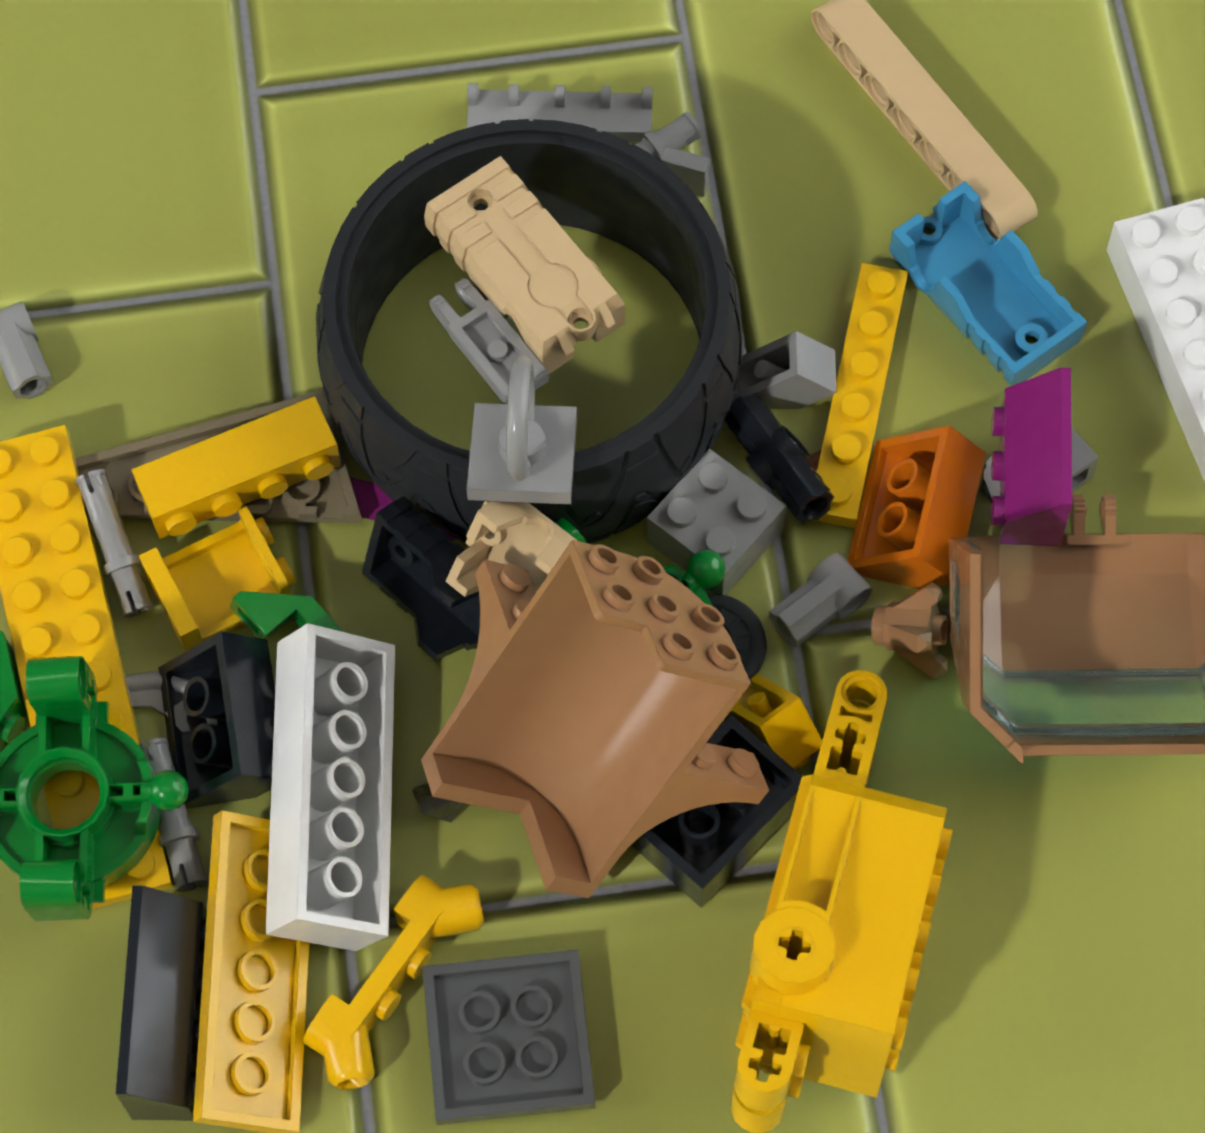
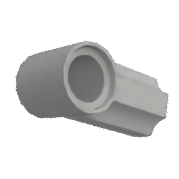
M22 301L0 310V364L15 398H27L30 400L44 394L46 389L54 384L36 343L39 339Z
M834 553L815 567L808 576L807 583L769 611V618L779 635L787 643L797 648L838 616L839 619H843L854 613L867 601L873 590L840 553Z

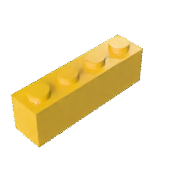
M313 396L131 470L158 537L161 539L168 535L180 536L186 534L196 524L215 516H230L241 509L242 505L257 499L277 497L284 493L289 486L304 480L321 479L329 475L334 468L341 466V460L335 438L316 397Z

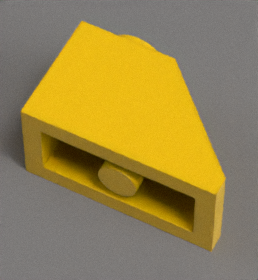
M756 674L750 679L751 684L726 718L730 715L734 716L792 768H800L809 761L812 754L820 749L822 739L800 697Z

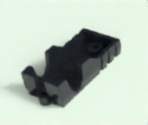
M403 496L377 512L362 574L371 582L377 584L379 589L388 597L396 601V604L401 609L414 617L417 645L433 660L436 661L463 648L467 651L477 649L480 630L479 591L464 597L445 582L456 557L465 550L458 543L453 545L449 541V535L441 528L435 529L431 525L432 521L422 512L417 513L414 510V505Z

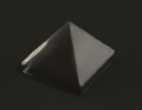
M428 783L414 787L412 790L422 813L450 823L464 805L461 802L432 797Z

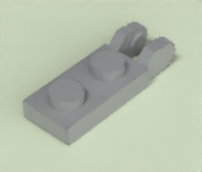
M463 278L455 283V290L459 299L470 311L461 318L449 302L440 294L429 300L430 307L438 321L441 322L451 339L503 404L508 403L510 371L512 362L516 357L523 355L532 360L535 390L549 381L546 368L490 299L486 301L469 280Z

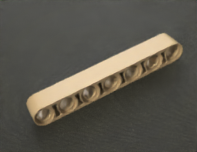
M828 0L811 11L813 26L823 42L950 192L966 181L981 197L982 220L985 222L988 233L994 239H1002L1010 230L1015 232L1037 218V206L1029 191L866 0Z

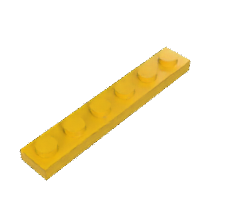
M867 263L861 264L836 380L837 393L833 394L817 473L830 489L834 498L831 501L830 510L819 520L815 521L856 528L908 271Z

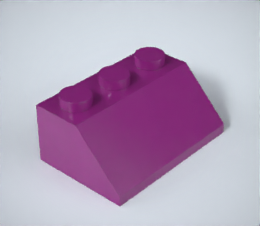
M1063 367L1005 388L1001 407L993 406L991 434L992 436H1000V451H993L991 479L993 481H1000V496L992 497L991 525L1000 526V544L1058 547L1061 545L1072 508L1071 368Z

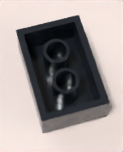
M732 715L722 723L706 743L734 749L740 748L754 753L769 792L759 804L720 803L683 812L656 825L631 845L701 908L792 815L802 778L801 774Z

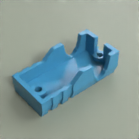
M966 181L939 199L938 204L933 207L934 213L931 217H922L918 213L892 231L889 251L895 262L903 270L908 271V276L913 280L917 288L932 300L967 339H972L973 346L981 355H987L988 361L997 372L1002 371L1004 379L1010 386L1026 381L1081 340L1087 326V321L1079 312L1076 313L1071 308L1072 305L1063 295L1059 296L1056 288L1047 279L1044 280L1028 247L1012 230L1007 232L1002 239L998 240L988 233L985 222L982 220L981 197ZM923 228H930L935 232L927 235L923 233ZM1027 336L1035 337L1038 341L1034 344H1030L1026 342L1025 338Z

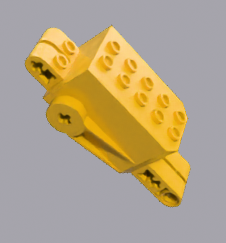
M867 670L848 672L840 679L836 687L814 774L802 776L766 913L754 934L747 984L741 1007H743L741 1023L735 1045L741 1050L738 1057L731 1100V1113L734 1121L741 1128L751 1133L771 1131L780 1123L785 1112L788 1096L799 1099L804 1079L877 1098L884 1070L895 1072L908 1024V1015L919 977L921 960L926 947L933 909L936 904L942 879L941 875L953 830L943 827L947 812L946 807L867 788L887 702V687L884 681L877 674ZM760 1069L764 1073L770 1074L767 1082L758 1080Z

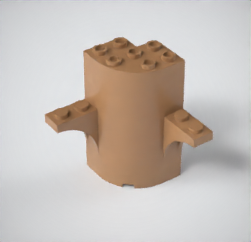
M572 539L537 591H535L528 570L515 564H502L484 559L475 572L480 598V630L472 671L457 707L421 759L432 797L520 814L545 889L547 891L590 898L627 848L656 825L683 812L707 805L732 802L759 804L769 792V788L754 753L740 748L734 749L706 743L751 684L741 662L740 655L723 626L725 622L724 617L715 607L704 603L686 586L667 574L662 565L655 559L648 556L636 558L629 554L615 551L602 544L592 545Z

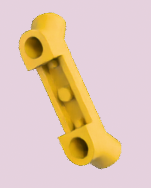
M424 874L418 877L394 908L397 925L404 930L354 999L348 1005L331 994L316 1014L305 1033L303 1043L324 1056L327 1078L331 1085L340 1090H350L364 1087L374 1078L375 1070L368 1033L378 1019L386 1021L392 1015L401 999V994L398 993L409 976L416 979L423 972L422 966H427L432 955L428 950L437 938L479 931L484 924L479 890L471 883L442 888Z

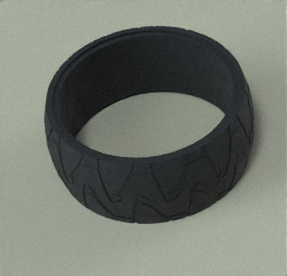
M529 119L503 120L498 124H495V122L485 123L452 132L433 140L434 143H427L407 154L403 161L399 160L375 180L356 202L357 206L355 208L352 207L341 225L331 248L319 289L321 298L320 303L317 304L316 311L319 373L329 409L348 450L362 470L391 500L396 501L404 496L414 505V510L417 513L422 512L432 521L431 525L435 529L441 528L447 535L466 542V535L475 515L484 503V501L467 499L470 451L452 446L432 437L400 415L378 392L368 378L362 362L368 334L386 298L416 265L432 253L443 248L439 238L433 236L425 226L424 214L427 203L501 156L510 166L513 173H516L522 180L528 191L533 193L542 207L550 213L559 225L579 228L602 235L640 255L669 281L692 317L698 333L699 344L684 376L670 395L653 412L633 427L603 443L575 452L571 504L530 503L554 523L560 517L565 518L578 530L588 544L606 539L612 533L614 535L647 518L669 492L699 462L702 456L709 449H712L724 426L723 419L725 414L729 413L742 360L743 329L739 290L735 280V273L725 245L706 209L687 184L684 185L679 176L652 154L633 143L630 145L627 140L605 131L602 133L597 132V129L581 124L533 119V121ZM478 204L474 209L481 211L487 209V206L485 204Z

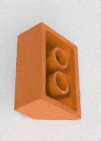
M950 425L876 441L847 559L848 563L860 576L921 589L931 582L938 586L948 585L949 539L967 537L986 452Z

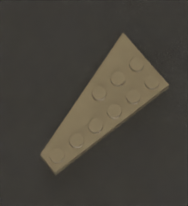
M323 390L75 458L79 476L84 474L86 478H90L87 472L97 469L106 470L107 479L121 519L151 520L131 469L315 396L337 443L341 466L334 468L329 475L321 479L304 480L289 486L284 493L270 499L260 498L242 505L241 508L247 506L254 520L263 517L265 522L362 523L361 514ZM237 511L227 517L215 516L205 521H239L240 517Z

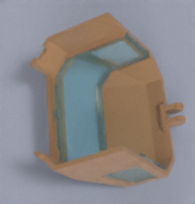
M1083 494L1072 495V508L1070 511L1071 534L1063 535L1060 547L1000 544V534L949 539V639L951 641L962 704L1022 764L1023 756L1205 754V533H1116V499L1114 494H1103L1099 504L1102 533L1085 534L1087 506Z

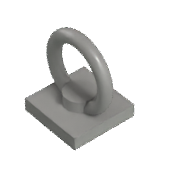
M518 356L512 362L507 404L474 403L467 480L468 500L571 504L577 407L535 405L534 366L532 360L527 356Z

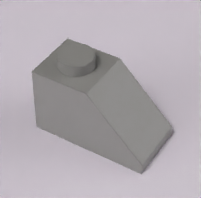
M797 331L742 356L733 401L739 396L745 397L756 393L763 399L769 409H801L837 393L835 350Z

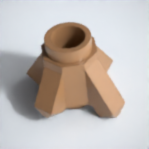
M931 582L899 602L892 601L887 606L878 605L874 610L871 623V635L875 645H884L887 651H895L932 679L944 676L948 671V659L938 652L939 645H945L949 635V616L937 606V602L942 598L940 587Z

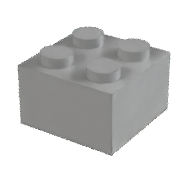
M709 449L648 515L647 542L685 571L692 554L700 550H712L718 553L725 562V576L719 585L710 590L715 594L727 595L784 531L787 505Z

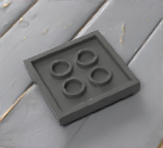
M578 949L422 966L437 1125L595 1108Z

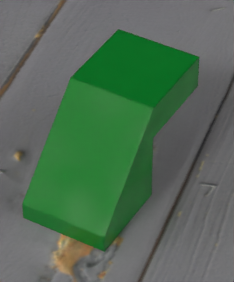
M240 591L233 597L230 605L231 610L257 638L269 640L292 619L300 628L309 623L343 632L312 596Z

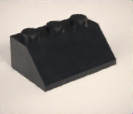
M221 631L158 667L159 674L162 677L161 693L169 751L175 771L184 776L189 787L188 797L185 802L186 809L256 798L271 790L275 686L268 639ZM173 676L189 680L184 693L174 690L171 683ZM182 700L184 709L189 715L188 725L190 732L182 733L175 723L174 706ZM206 718L217 720L218 725L207 724Z

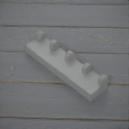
M468 83L467 128L491 122L498 124L503 120H557L595 128L597 132L601 133L605 131L628 142L642 141V135L650 130L652 131L653 87H643L642 93H611V86H602L601 92H565V85H555V91H519V84H509V90H479L478 83Z

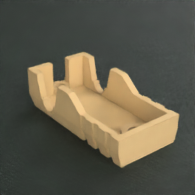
M501 156L427 203L424 214L427 229L433 236L439 238L440 244L446 252L454 256V261L461 270L469 274V280L486 301L490 299L505 319L509 315L514 320L524 339V343L546 368L548 374L573 358V352L575 351L573 346L577 341H585L592 337L595 342H598L625 324V304L618 293L603 277L595 262L588 256H585L550 213L542 207L533 193L528 191L522 180L516 173H513L510 166ZM478 204H485L487 209L478 211L474 207ZM578 321H584L588 324V327L577 329L574 328V324Z
M484 501L481 509L477 511L466 535L467 540L465 543L470 547L456 557L445 582L464 597L478 592L475 572L484 559L502 564H515L528 570L535 591H537L572 539H576L530 503Z

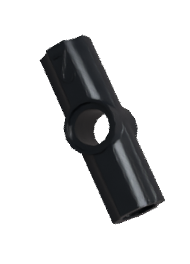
M756 393L745 397L739 396L735 399L724 421L749 455L746 457V460L751 468L767 486L777 492L795 519L802 524L811 520H819L830 510V504L834 495L825 485L821 476L808 462L811 456L807 449L788 428L780 424L763 399Z

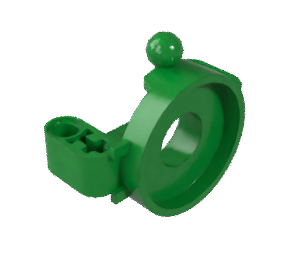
M83 656L29 658L26 665V691L29 703L36 712V725L14 738L0 753V859L20 878L22 906L35 921L90 919L93 903H105V886L117 881L132 870L150 848L159 827L161 810L172 811L180 808L186 802L189 793L188 782L183 775L176 771L165 770L156 774L139 745L124 731L108 723L109 703L108 701L97 702L95 676ZM70 770L86 772L96 778L99 785L100 798L97 808L89 819L77 827L65 830L50 828L40 821L36 804L40 790L49 779L58 773Z

